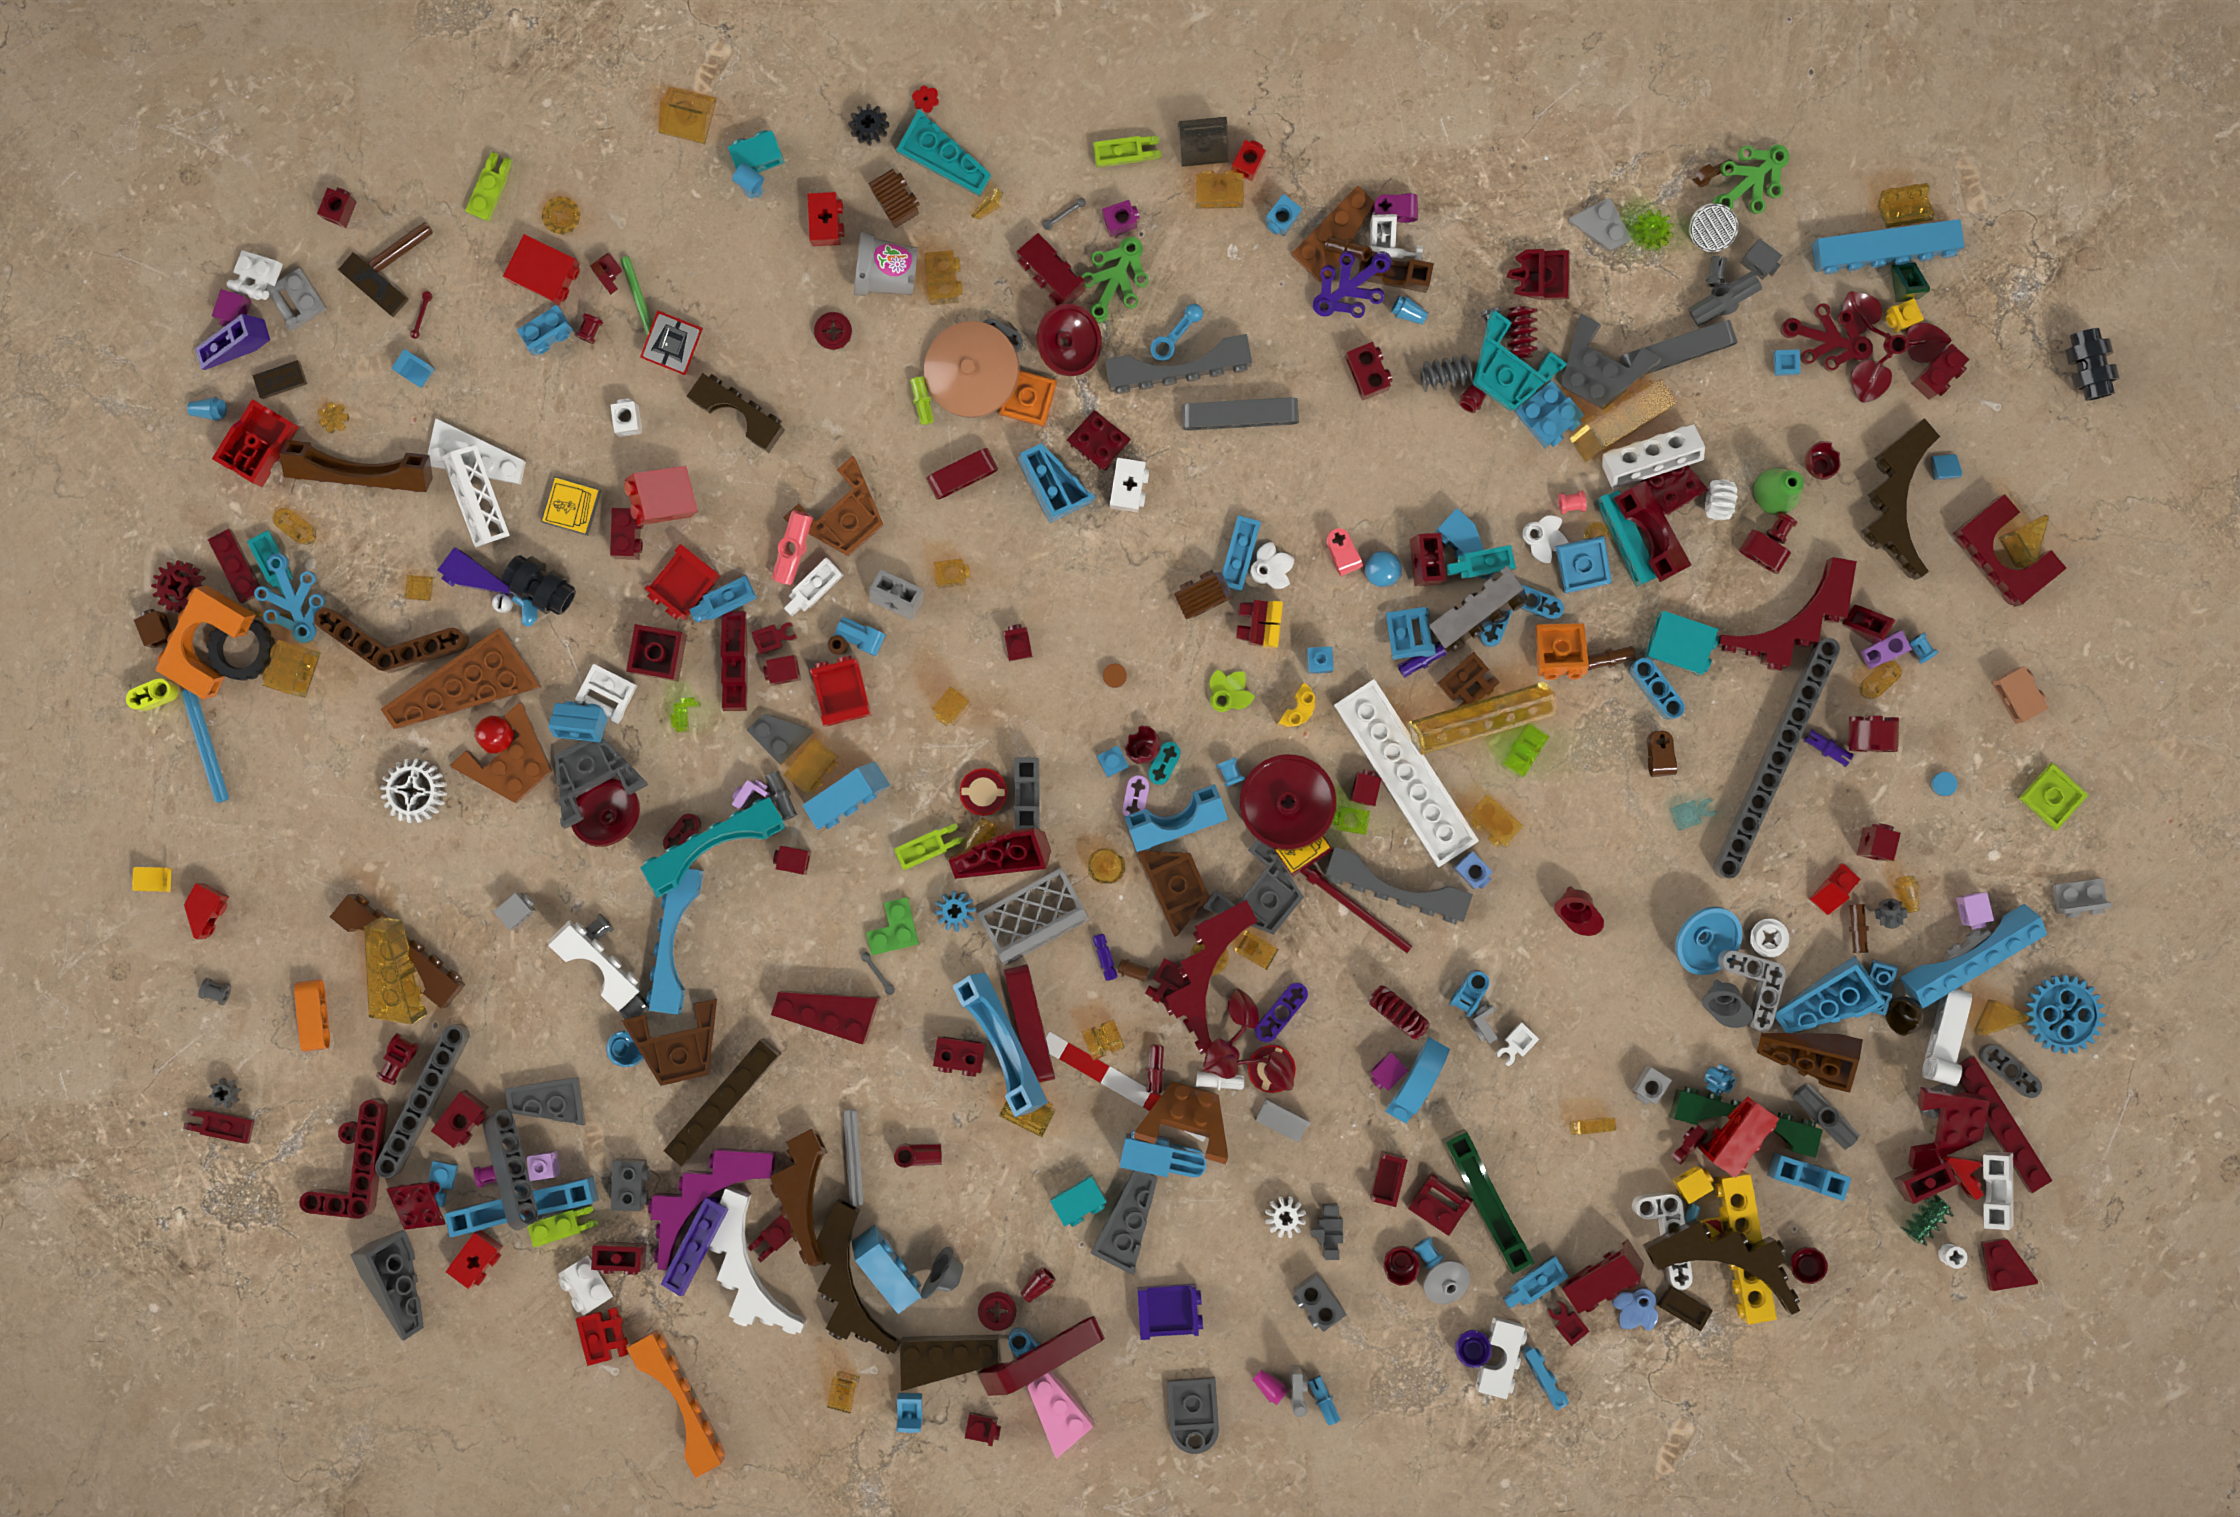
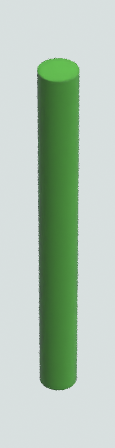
M626 256L620 260L646 335L648 336L652 320L630 257Z

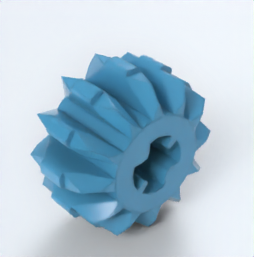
M952 891V900H950L947 894H943L942 897L946 903L937 901L936 905L943 907V910L935 911V915L943 914L944 917L939 919L938 923L942 924L947 920L946 930H949L952 923H954V930L958 932L960 929L959 922L965 929L969 926L965 918L969 921H974L975 918L968 915V912H975L976 908L967 907V905L973 902V899L969 898L964 902L963 899L966 893L962 892L959 899H957L956 891ZM953 904H957V908L961 907L962 913H959L957 918H953L954 914L950 915L949 909L953 908Z

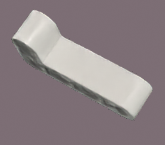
M1955 989L1940 998L1922 1068L1923 1078L1952 1086H1957L1959 1083L1962 1066L1956 1064L1971 1007L1972 994L1970 992Z
M1671 1192L1641 1194L1636 1196L1632 1202L1633 1211L1641 1218H1658L1660 1236L1668 1232L1667 1227L1670 1223L1676 1222L1678 1227L1685 1224L1682 1201ZM1668 1198H1673V1208L1666 1210L1664 1202ZM1649 1201V1211L1641 1213V1203ZM1691 1262L1677 1263L1665 1268L1667 1281L1677 1289H1687L1693 1279ZM1678 1270L1684 1275L1683 1277H1680L1679 1282L1676 1279H1674L1679 1275Z

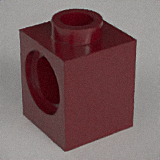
M327 187L317 215L328 222L347 228L357 202L350 197V192L339 187L336 190ZM342 201L341 207L338 210H334V205Z
M791 655L766 660L767 666L763 667L765 680H769L771 685L801 681L797 656Z
M1363 769L1362 773H1356L1350 802L1372 807L1376 806L1382 778L1376 777L1377 772Z
M780 846L779 850H775L773 864H776L775 869L807 875L811 851Z

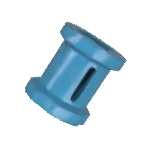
M1925 632L1908 642L1919 657L1918 662L1920 664L1938 653V650L1933 649L1926 639L1927 635Z
M1236 757L1216 765L1217 769L1221 770L1226 781L1224 784L1225 788L1245 780V777L1241 776L1236 765Z
M1431 1237L1421 1240L1413 1247V1250L1418 1252L1425 1262L1424 1267L1426 1269L1432 1268L1444 1259V1256L1439 1254L1431 1243Z

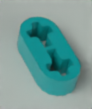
M1166 742L1161 746V750L1154 759L1148 773L1149 779L1153 784L1163 785L1169 780L1181 754L1180 748L1176 743ZM1172 746L1175 748L1174 752L1177 755L1175 758L1170 757L1168 763L1163 761L1166 756L1163 750L1165 748L1169 749ZM1161 764L1166 766L1163 771L1166 777L1156 781L1154 779L1155 775L1152 772L1153 770H1159Z

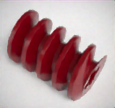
M1527 306L1511 307L1508 309L1511 312L1507 314V318L1512 322L1508 328L1511 331L1507 333V337L1511 340L1508 341L1507 347L1519 359L1533 357L1531 352L1538 350V347L1531 345L1532 342L1538 340L1537 337L1531 336V333L1538 331V328L1531 326L1532 323L1538 321L1537 318L1531 317V314L1538 312V309Z

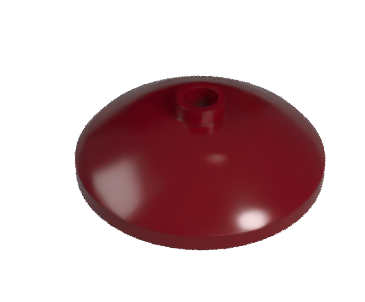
M1075 304L1058 305L1051 308L1039 323L1036 338L1038 351L1044 363L1052 371L1062 376H1078L1086 373L1096 364L1101 353L1102 336L1097 321L1086 309ZM1060 338L1063 340V346L1060 344Z
M609 779L576 798L584 819L571 827L575 835L587 845L594 847L613 845L624 839L635 827L640 814L639 798L636 792L628 795L621 780Z

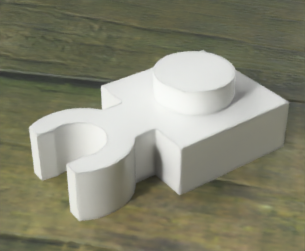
M1520 1022L1504 1039L1509 1045L1498 1049L1495 1055L1500 1057L1503 1053L1507 1052L1509 1059L1505 1064L1510 1066L1514 1062L1517 1052L1523 1057L1539 1038Z

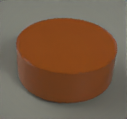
M1110 664L1103 671V680L1111 688L1121 687L1127 679L1126 670L1120 664Z

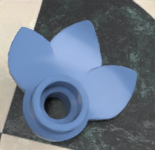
M1642 1287L1634 1292L1624 1291L1613 1299L1612 1305L1621 1310L1619 1322L1622 1329H1633L1641 1324L1647 1331H1650L1656 1325L1658 1320V1312L1654 1307L1656 1297L1650 1289ZM1641 1298L1648 1299L1647 1303H1640L1639 1300Z

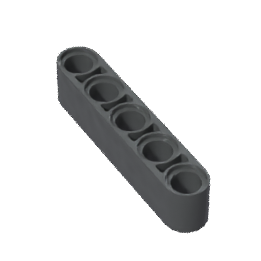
M1722 321L1644 347L1662 358L1657 366L1654 365L1644 375L1737 344L1738 341L1731 321ZM1641 349L1620 356L1621 365L1627 368L1630 367Z
M1287 397L1182 404V429L1192 431L1298 424V398Z
M501 1109L484 1121V1132L507 1223L513 1230L520 1231L535 1223L538 1218V1211L514 1117L510 1111ZM502 1143L506 1145L507 1150L503 1147ZM508 1166L512 1169L513 1173L509 1171ZM514 1190L518 1192L519 1197L516 1196ZM520 1213L524 1216L525 1221L521 1218Z

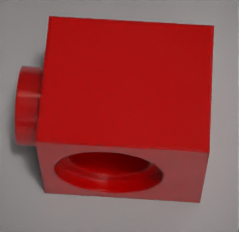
M1244 140L1232 164L1231 172L1253 182L1265 158L1266 150L1263 149V145L1254 140L1250 142ZM1251 154L1256 158V161L1247 163L1243 157Z

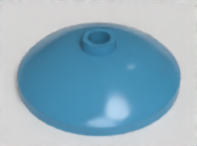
M1717 906L1701 909L1691 915L1682 925L1676 938L1675 952L1679 963L1687 971L1697 975H1709L1720 971L1721 968L1718 965L1719 954L1724 950L1738 951L1742 942L1740 921L1728 909ZM1727 958L1726 962L1730 963L1733 959Z

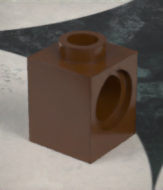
M150 609L140 613L141 617L134 619L145 647L155 648L168 642L167 638L172 630L165 613Z

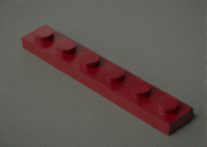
M1970 1056L1958 1063L1962 1066L1959 1082L1966 1093L1985 1095L1990 1101L1986 1125L2003 1152L2013 1153V1168L2028 1192L2034 1193L2052 1182L2053 1180L1975 1056Z

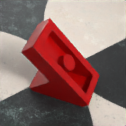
M1840 863L1809 900L1826 915H1829L1850 898L1848 894L1861 879L1846 865Z
M1953 1156L1940 1158L1948 1161L1957 1183L1968 1198L1978 1200L1984 1195L1979 1189L1982 1186L1974 1175H1970L1981 1167L1983 1162Z

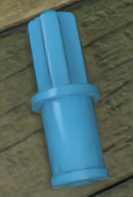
M1319 1375L1316 1376V1379L1312 1378L1307 1381L1316 1398L1315 1404L1319 1405L1327 1424L1333 1425L1339 1422L1340 1416L1332 1401L1333 1395L1329 1394L1322 1376Z

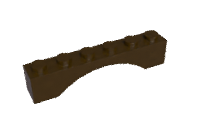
M764 1038L759 1040L663 1151L681 1167L687 1164L729 1112L781 1056V1053Z

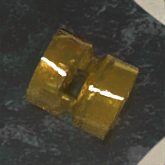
M1114 1019L1102 1023L1100 1029L1092 1027L1082 1031L1093 1061L1106 1056L1108 1050L1114 1053L1125 1048Z

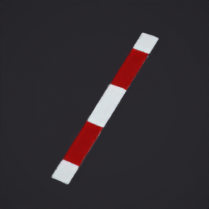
M1049 1031L1046 1041L1049 1053L1052 1056L1148 1111L1153 1108L1161 1097L1157 1093L1146 1092L1147 1087ZM1185 1131L1186 1133L1190 1134L1191 1136L1197 1138L1202 1142L1206 1138L1204 1136Z

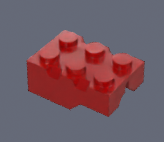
M252 399L240 420L229 429L212 460L263 488L271 474V468L280 459V452L286 441L292 440L299 426Z

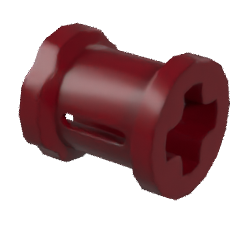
M584 313L582 316L584 320L579 332H575L574 336L587 343L594 344L597 330L604 322Z
M1779 512L1777 514L1778 519L1773 527L1767 530L1766 534L1773 540L1785 544L1787 541L1786 536L1792 527H1795L1798 523L1793 517Z

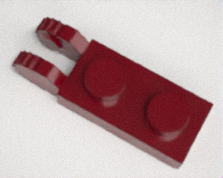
M187 1108L186 1114L202 1117L203 1120L202 1125L193 1122L184 1123L183 1129L199 1132V1135L243 1144L250 1143L255 1119L212 1110Z
M781 1214L747 1247L750 1251L755 1250L764 1239L771 1245L770 1248L763 1251L759 1258H757L760 1263L792 1238L789 1231L792 1228L789 1220H786Z

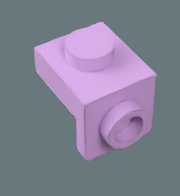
M757 779L754 782L747 780L743 787L739 786L734 792L732 805L740 810H744L755 791L765 797H769L771 793L766 791L768 786Z

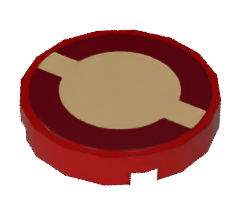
M986 768L975 769L968 773L962 780L959 790L960 800L964 807L971 813L980 816L992 815L1000 810L1006 802L1008 793L1006 783L1001 775L994 770Z
M1272 1044L1262 1046L1254 1051L1250 1059H1268L1270 1053L1274 1051L1280 1052L1289 1060L1293 1070V1077L1295 1078L1296 1066L1294 1058L1281 1046ZM1265 1063L1248 1064L1249 1078L1255 1087L1268 1093L1283 1091L1267 1079L1264 1073Z

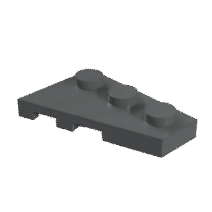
M579 1077L505 1089L508 1111L513 1114L586 1125Z

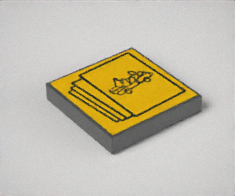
M554 476L541 522L588 536L602 490Z

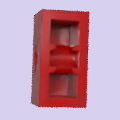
M836 192L807 193L809 239L812 246L841 245V237H845L844 223H840L839 215L843 214V200L838 198ZM825 215L830 216L828 223L823 222Z
M476 1231L445 1272L467 1289L475 1285L479 1286L487 1276L485 1271L489 1265L493 1267L502 1256L499 1252L503 1246L484 1231ZM475 1256L479 1257L477 1261L479 1264L477 1265L474 1264Z

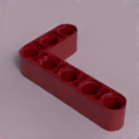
M372 1098L360 1105L349 1192L327 1189L308 1191L299 1200V1206L302 1211L309 1214L354 1219L363 1218L374 1212L380 1178L375 1170V1165L383 1150L388 1112L387 1103L383 1099ZM371 1103L375 1104L378 1108L376 1116L372 1115L369 1111ZM368 1128H372L375 1132L373 1140L369 1139L366 1135ZM365 1152H368L372 1157L370 1164L364 1161L363 1155ZM362 1176L366 1177L369 1181L367 1188L361 1185L360 1180ZM311 1195L315 1196L318 1200L316 1207L310 1203ZM335 1198L340 1199L342 1202L340 1210L334 1206ZM359 1200L365 1203V1212H361L358 1209L357 1204Z
M1091 1316L1011 1362L998 1363V1365L983 1368L977 1374L987 1396L1008 1395L1103 1341L1105 1337L1095 1316Z

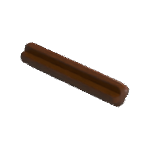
M423 222L369 261L371 267L376 272H380L432 235V229L426 222Z

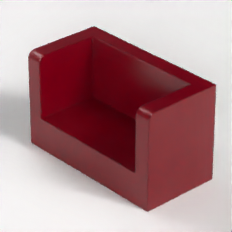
M1381 1151L1370 1199L1373 1202L1397 1207L1408 1161L1406 1157Z

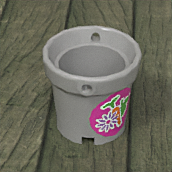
M861 232L854 295L866 296L868 293L912 295L918 247L877 239L873 234Z

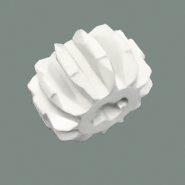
M1724 479L1712 480L1704 502V510L1708 518L1726 520L1732 517L1738 497V489L1734 482Z
M1279 1196L1280 1204L1277 1206L1274 1201H1271L1270 1205L1274 1210H1265L1267 1215L1273 1216L1265 1219V1223L1273 1224L1270 1227L1271 1233L1279 1228L1278 1237L1282 1238L1284 1231H1287L1288 1237L1291 1238L1292 1229L1297 1233L1301 1232L1297 1224L1305 1225L1306 1221L1298 1217L1304 1216L1306 1212L1305 1210H1298L1301 1206L1299 1201L1292 1205L1293 1198L1291 1196L1288 1197L1287 1203H1284L1283 1197ZM1284 1211H1288L1291 1220L1287 1219L1286 1223L1282 1222L1280 1217L1281 1213L1284 1215Z

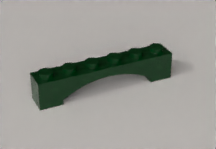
M1684 1086V1090L1676 1089L1669 1117L1698 1126L1700 1120L1728 1116L1741 1101L1731 1099V1103L1721 1101L1722 1096L1708 1093L1707 1097L1698 1095L1699 1090ZM1778 1112L1777 1117L1779 1120L1773 1132L1787 1144L1786 1149L1816 1158L1823 1129L1816 1127L1817 1122L1802 1118L1801 1123L1792 1121L1793 1116Z
M1462 1129L1442 1139L1509 1271L1515 1274L1534 1264L1535 1262L1507 1213L1468 1132Z

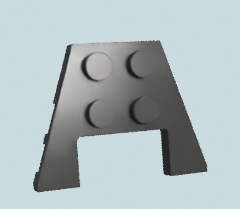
M1581 314L1563 377L1562 387L1604 410L1625 393L1627 388L1635 381L1644 377V374L1654 365L1657 366L1662 358L1642 347L1630 367L1627 368L1589 347L1601 325Z
M603 737L601 742L582 740L555 755L557 784L559 785L560 793L558 801L561 806L560 824L564 829L584 819L576 802V797L618 775L628 795L648 786L647 781Z
M1256 840L1248 851L1267 867L1238 903L1244 900L1248 901L1258 920L1252 927L1274 935L1304 896L1273 848ZM1217 890L1203 905L1205 909L1217 914L1234 906L1231 901Z

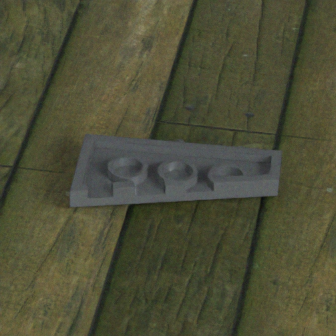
M1132 1171L1091 1250L1092 1255L1133 1276L1158 1179L1156 1176L1140 1171Z

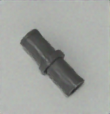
M775 771L766 775L765 779L773 794L771 798L773 802L777 803L783 821L797 816L798 814L789 797L791 793L789 790H786L780 772Z

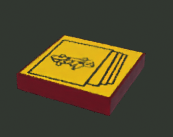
M1324 836L1311 846L1300 850L1281 851L1273 849L1292 877L1333 851Z

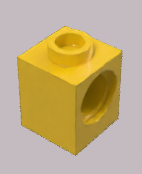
M1698 1166L1691 1168L1672 1180L1683 1201L1688 1204L1714 1190L1711 1182H1713L1712 1176L1707 1169L1702 1170Z

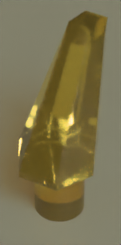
M995 188L991 197H986L971 216L981 219L1000 208L1002 205L999 201L1004 192Z

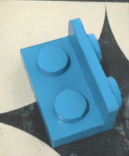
M555 305L517 329V332L527 346L526 348L533 355L544 354L550 349V345L556 341L562 342L566 340L570 333L574 331L558 305Z

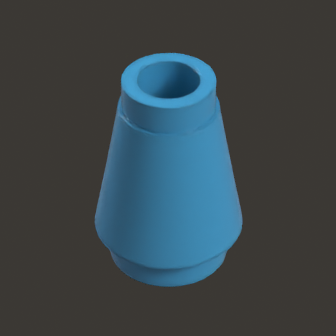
M1399 295L1391 309V313L1395 314L1396 318L1423 325L1428 316L1427 311L1407 296L1402 297Z
M218 397L190 401L187 405V411L190 416L214 421L223 419L227 412L226 403Z

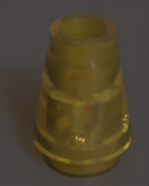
M984 817L979 821L976 820L963 846L966 849H970L990 840L995 836L994 832L997 828Z
M1915 876L1897 878L1894 888L1903 904V908H1907V913L1919 911V882L1915 880Z

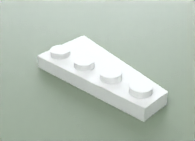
M435 419L428 450L431 467L446 470L441 458L443 455L476 445L489 479L521 485L526 464L524 460ZM471 452L461 454L464 464L472 468L474 460Z

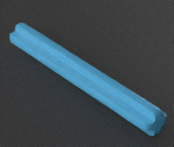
M185 689L181 691V696L214 801L216 803L225 802L229 799L198 697Z

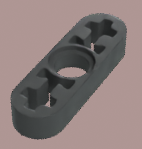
M1986 1044L1979 1050L1980 1061L2020 1095L2035 1098L2041 1093V1081L2001 1047L1994 1044ZM1988 1050H1995L1994 1056L2003 1061L1999 1064L1996 1060H1988ZM2008 1064H2013L2016 1067V1074L2011 1078H2008L2004 1073V1069ZM2022 1078L2026 1082H2033L2031 1085L2034 1088L2033 1091H2025L2027 1089L2026 1085L2018 1080Z

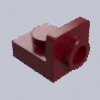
M606 253L591 264L590 267L611 295L618 290L613 281L616 280V276L622 272V269L611 254Z
M1022 624L1008 626V631H1003L1009 662L1032 658L1027 627L1022 628Z
M969 1412L965 1439L986 1442L988 1446L992 1447L994 1440L999 1441L1001 1426L997 1425L998 1418Z

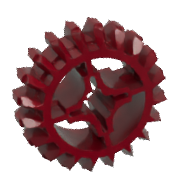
M1380 985L1377 990H1374L1368 1000L1371 1007L1413 1040H1419L1430 1026L1429 1021L1386 986Z

